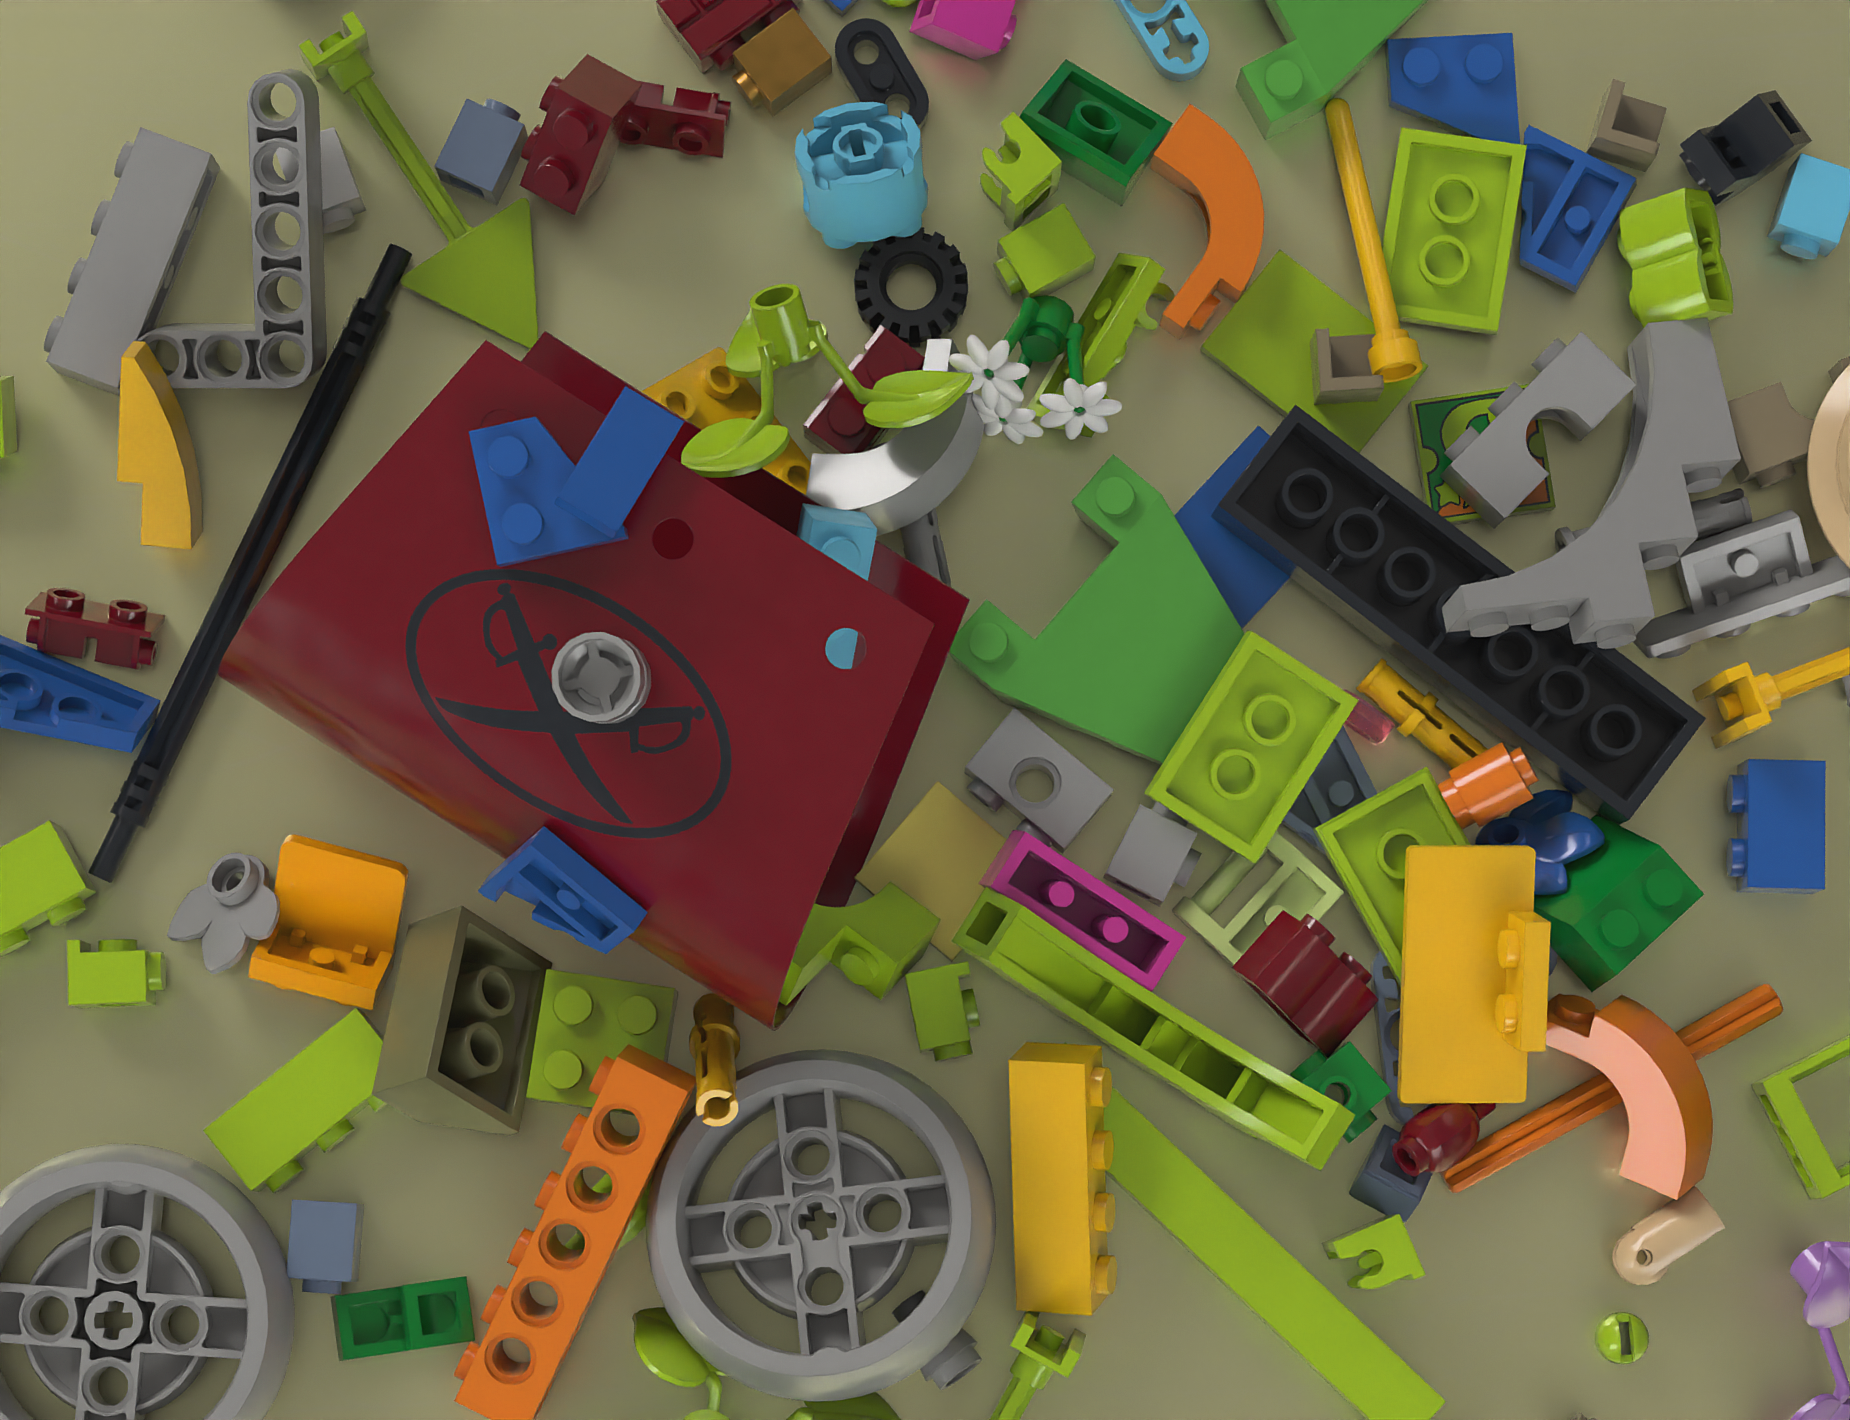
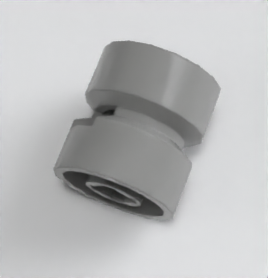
M605 632L584 633L569 640L557 653L551 670L552 688L559 704L572 716L599 724L619 723L634 716L646 703L651 689V669L644 654L630 641Z

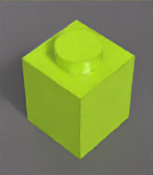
M1062 203L998 239L997 254L1000 259L993 263V267L1010 296L1020 292L1023 299L1027 297L1034 298L1036 296L1050 295L1092 271L1096 256L1065 203Z

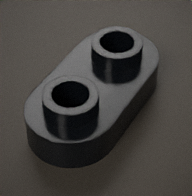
M870 18L858 19L847 24L840 31L836 39L835 60L840 73L857 102H877L887 105L892 100H903L909 106L907 114L912 116L918 128L921 129L928 117V94L891 29L884 23ZM869 46L877 51L878 58L871 64H862L856 60L854 55L859 48Z

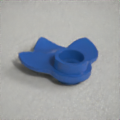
M1558 789L1544 790L1534 793L1533 799L1513 809L1508 817L1498 818L1487 823L1477 834L1475 845H1527L1532 847L1536 852L1534 894L1566 893L1568 885L1564 865L1602 846L1605 843V836L1600 828L1588 817L1571 812L1573 806L1572 793Z

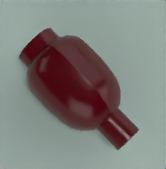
M1433 1103L1427 1106L1402 1126L1399 1141L1392 1147L1396 1163L1405 1173L1411 1176H1418L1422 1172L1439 1173L1447 1170L1461 1160L1475 1146L1480 1132L1479 1121L1495 1110L1496 1103Z

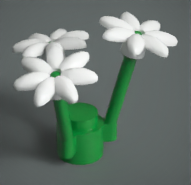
M1049 295L1024 298L1018 317L1004 338L997 342L989 352L978 337L970 335L967 339L969 355L955 353L949 357V362L955 369L964 373H973L974 380H972L970 387L963 394L971 393L981 388L982 396L973 394L971 401L983 423H985L983 432L986 435H997L1003 430L1008 439L1017 444L1023 443L1025 436H1042L1044 432L1042 428L1030 422L1035 418L1036 412L1021 408L1024 398L1022 388L1033 361L1050 362L1062 354L1066 348L1069 378L1064 381V396L1058 394L1040 395L1039 400L1041 404L1051 410L1040 419L1041 426L1055 428L1065 424L1066 437L1072 440L1080 435L1084 423L1095 432H1107L1108 423L1103 416L1113 415L1122 409V403L1119 401L1103 399L1107 391L1106 382H1097L1089 388L1084 385L1081 343L1085 327L1079 323H1073L1074 312L1065 301ZM1019 341L1022 350L1018 362H1009L1008 356Z

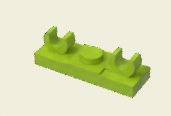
M1118 253L1077 322L1085 327L1081 350L1084 385L1088 388L1099 382L1101 378L1104 379L1107 373L1119 364L1127 349L1126 341L1135 326L1156 330L1159 323L1149 317L1145 310L1148 298L1152 295L1158 300L1171 302L1175 297L1173 290L1168 285L1158 282L1166 269L1150 257ZM1067 348L1062 354L1057 356L1026 408L1036 412L1033 420L1040 424V419L1051 411L1041 404L1039 400L1040 395L1058 394L1064 396V381L1069 378ZM1106 394L1103 399H1110ZM1084 423L1080 436L1092 437L1095 431L1088 428ZM1065 424L1055 428L1065 430Z

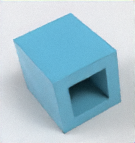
M1801 153L1789 167L1767 237L1782 242L1780 248L1791 255L1804 259H1816L1818 254L1827 257L1839 244L1850 210V169Z

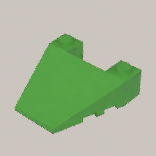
M1264 0L1288 44L1240 68L1235 86L1264 140L1321 112L1326 107V104L1335 97V94L1375 56L1387 39L1399 28L1401 29L1428 0Z
M1113 454L1071 502L1079 519L1114 547L1110 554L1036 639H1033L986 599L957 632L949 654L958 665L1002 702L1019 709H1026L1051 719L1059 725L1075 731L1079 730L1109 742L1112 746L1162 765L1243 638L1244 632L1162 494Z

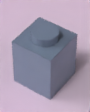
M466 99L434 166L440 180L497 206L528 139L525 125L518 122L521 115L513 108L493 99H486L484 105Z
M292 1199L286 1272L288 1278L303 1279L302 1292L341 1294L342 1281L358 1282L364 1204Z

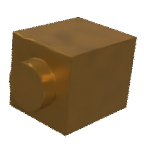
M794 8L733 52L734 66L738 72L731 77L733 83L753 108L762 103L772 117L832 73V57Z

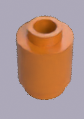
M1501 742L1450 770V778L1439 783L1438 788L1451 813L1463 830L1474 823L1482 827L1533 799L1534 797L1529 786L1539 781L1521 747L1509 752L1505 744Z

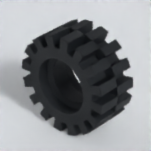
M921 227L919 231L908 237L890 236L878 241H872L873 246L870 250L867 251L865 249L859 258L860 264L858 269L855 270L854 277L855 301H857L858 312L862 320H866L870 325V331L874 333L881 325L905 343H909V346L912 348L920 347V342L927 341V339H941V334L945 331L950 333L956 327L959 316L964 313L968 294V272L965 263L961 262L960 252L954 244L951 246L946 244L945 236L936 231L933 236L924 233V227ZM915 264L922 266L934 277L936 283L935 295L926 306L920 309H902L895 305L887 294L886 284L889 276L894 270L903 265Z

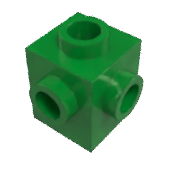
M1350 1041L1339 1047L1329 1058H1326L1318 1049L1290 1073L1292 1078L1325 1095V1090L1329 1085H1333L1341 1091V1105L1355 1114L1354 1119L1342 1136L1348 1144L1378 1119L1370 1109L1392 1091Z

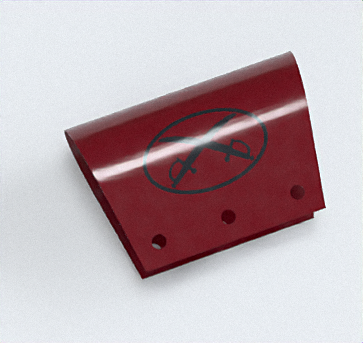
M545 331L521 362L485 340L274 581L231 641L219 665L218 675L505 860L545 826L648 912L636 930L627 938L769 1029L776 1031L789 1017L806 988L805 986L786 1006L779 1001L792 959L813 905L818 904L827 907L846 906L857 882L855 876L863 868L970 599L875 540L868 581L796 536L802 503L822 505L763 468L734 477L709 478L702 477L681 464V454L684 447L702 429ZM625 386L684 421L623 522V525L627 528L629 539L503 567L497 565L469 431L537 417L570 460L577 465ZM843 628H850L858 632L851 669H841L834 666L828 660L825 651L826 642L830 635ZM605 632L630 641L644 654L651 669V689L646 703L634 716L619 723L599 724L572 716L559 704L552 688L551 670L557 653L569 640L584 633Z

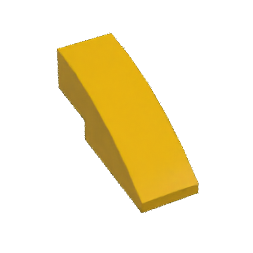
M133 341L121 356L117 481L143 483L141 545L192 549L203 532L202 491L195 450L183 411L165 372L146 342Z

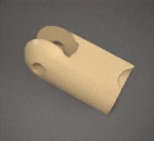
M1693 1186L1678 1200H1671L1633 1225L1631 1230L1616 1242L1612 1252L1613 1265L1617 1274L1624 1281L1634 1285H1650L1659 1281L1666 1274L1672 1262L1724 1229L1725 1226L1705 1196L1697 1187ZM1639 1251H1643L1646 1256L1645 1262L1642 1265L1637 1261Z

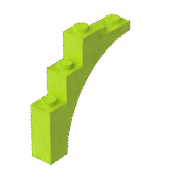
M985 887L952 939L954 944L1047 1010L1086 1030L1135 1066L1174 1086L1218 1119L1255 1139L1260 1138L1319 1171L1322 1170L1355 1117V1114L1340 1103L1306 1086L1217 1034L1122 974L1058 931L1025 906L988 887Z

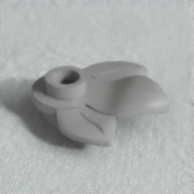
M230 853L220 858L210 869L207 884L190 891L180 904L169 926L168 938L172 941L202 939L201 946L206 970L211 974L227 970L239 962L247 951L250 938L257 940L269 938L278 922L280 903L278 896L268 888L270 875L267 866L257 857L242 853Z

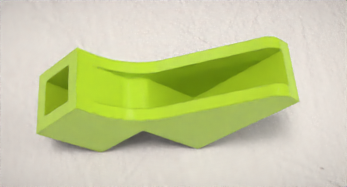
M891 881L876 895L859 904L846 907H827L814 904L792 959L779 1001L786 1006L829 962L839 968L853 983L864 987L881 1000L924 956L941 919Z

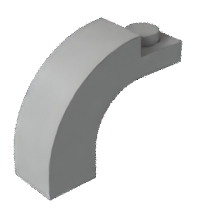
M927 339L923 370L960 372L949 362V357L952 354H960L952 339ZM973 392L963 394L949 408L924 423L903 428L894 438L875 449L851 454H812L806 496L823 507L866 513L877 528L876 536L898 530L925 516L946 499L957 487L969 470L979 449L985 425L971 401Z

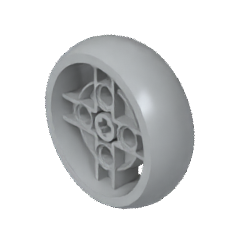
M802 1050L776 1055L737 1071L736 1097L738 1099V1113L736 1117L724 1126L714 1127L702 1122L703 1114L699 1117L696 1114L695 1103L673 1131L653 1174L647 1202L646 1243L651 1272L667 1313L693 1349L711 1365L743 1385L772 1396L814 1402L838 1401L864 1396L885 1389L907 1378L937 1356L958 1334L971 1315L983 1291L990 1271L996 1234L995 1199L991 1178L974 1136L952 1106L931 1086L912 1073L872 1056L840 1050ZM840 1098L859 1101L877 1107L904 1123L925 1145L941 1175L907 1179L899 1165L880 1146L859 1134L843 1130ZM775 1109L778 1139L764 1146L747 1162L737 1176L727 1202L697 1205L704 1179L722 1149L745 1126L761 1115ZM814 1144L828 1147L830 1153L829 1162L822 1172L816 1175H804L799 1172L798 1158L805 1148ZM885 1200L899 1203L902 1212L901 1219L896 1227L887 1232H876L870 1228L869 1214L876 1204ZM823 1209L832 1220L837 1221L835 1228H826L828 1237L818 1240L810 1230L805 1228L806 1222L815 1221L814 1212ZM757 1216L770 1219L772 1231L768 1241L763 1246L755 1249L744 1247L740 1238L744 1224L749 1219ZM947 1243L939 1272L920 1304L895 1328L866 1344L863 1311L879 1302L897 1284L910 1262L914 1247ZM734 1269L742 1284L761 1303L782 1315L797 1319L801 1353L784 1351L767 1345L740 1329L715 1303L706 1288L701 1273ZM826 1273L840 1275L844 1283L840 1298L835 1303L827 1306L815 1304L811 1295L815 1280Z
M105 1144L77 1149L46 1160L23 1173L0 1192V1276L14 1248L34 1224L63 1203L81 1195L95 1192L92 1227L81 1230L58 1244L40 1263L29 1284L0 1282V1342L24 1344L26 1354L36 1375L52 1394L76 1409L75 1420H144L145 1414L162 1408L180 1396L197 1378L208 1357L240 1359V1363L226 1392L202 1420L264 1419L276 1399L285 1378L291 1356L295 1320L294 1298L291 1280L286 1272L287 1263L276 1237L255 1205L238 1187L205 1164L174 1151L140 1144ZM164 1197L192 1210L217 1233L235 1261L242 1280L245 1299L214 1297L208 1278L195 1257L176 1239L161 1231ZM122 1236H128L133 1239L139 1247L140 1253L138 1264L127 1273L117 1271L111 1264L109 1256L112 1244ZM51 1297H56L63 1301L69 1315L67 1325L57 1334L46 1331L39 1320L41 1306ZM118 1302L124 1303L122 1313L131 1312L133 1324L131 1328L121 1329L119 1338H115L112 1336L114 1327L105 1328L103 1318L105 1313L116 1311ZM180 1306L191 1308L199 1318L198 1333L193 1340L186 1344L174 1339L168 1326L170 1315ZM109 1367L118 1368L128 1380L127 1394L116 1405L105 1401L98 1391L99 1378L104 1370ZM0 1369V1420H34L13 1395Z

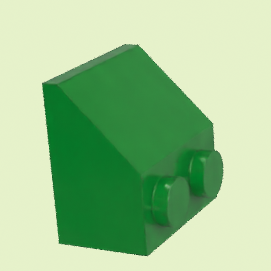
M1597 814L1590 820L1603 832L1605 843L1591 853L1565 864L1568 882L1566 893L1554 895L1534 894L1533 911L1551 922L1550 947L1591 992L1618 975L1704 895L1660 845Z

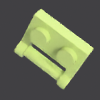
M1276 831L1256 863L1250 862L1234 851L1191 899L1184 896L1172 909V912L1190 930L1200 936L1233 966L1282 910L1299 921L1306 914L1319 921L1344 891ZM1268 853L1281 864V867L1223 929L1210 915L1265 854Z

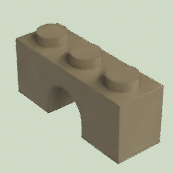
M1850 356L1839 360L1828 371L1832 383L1850 364ZM1779 382L1728 401L1741 460L1732 468L1738 484L1740 485L1757 478L1760 487L1763 488L1797 474L1793 465L1807 460L1808 445L1815 420L1802 416L1791 406L1782 383Z

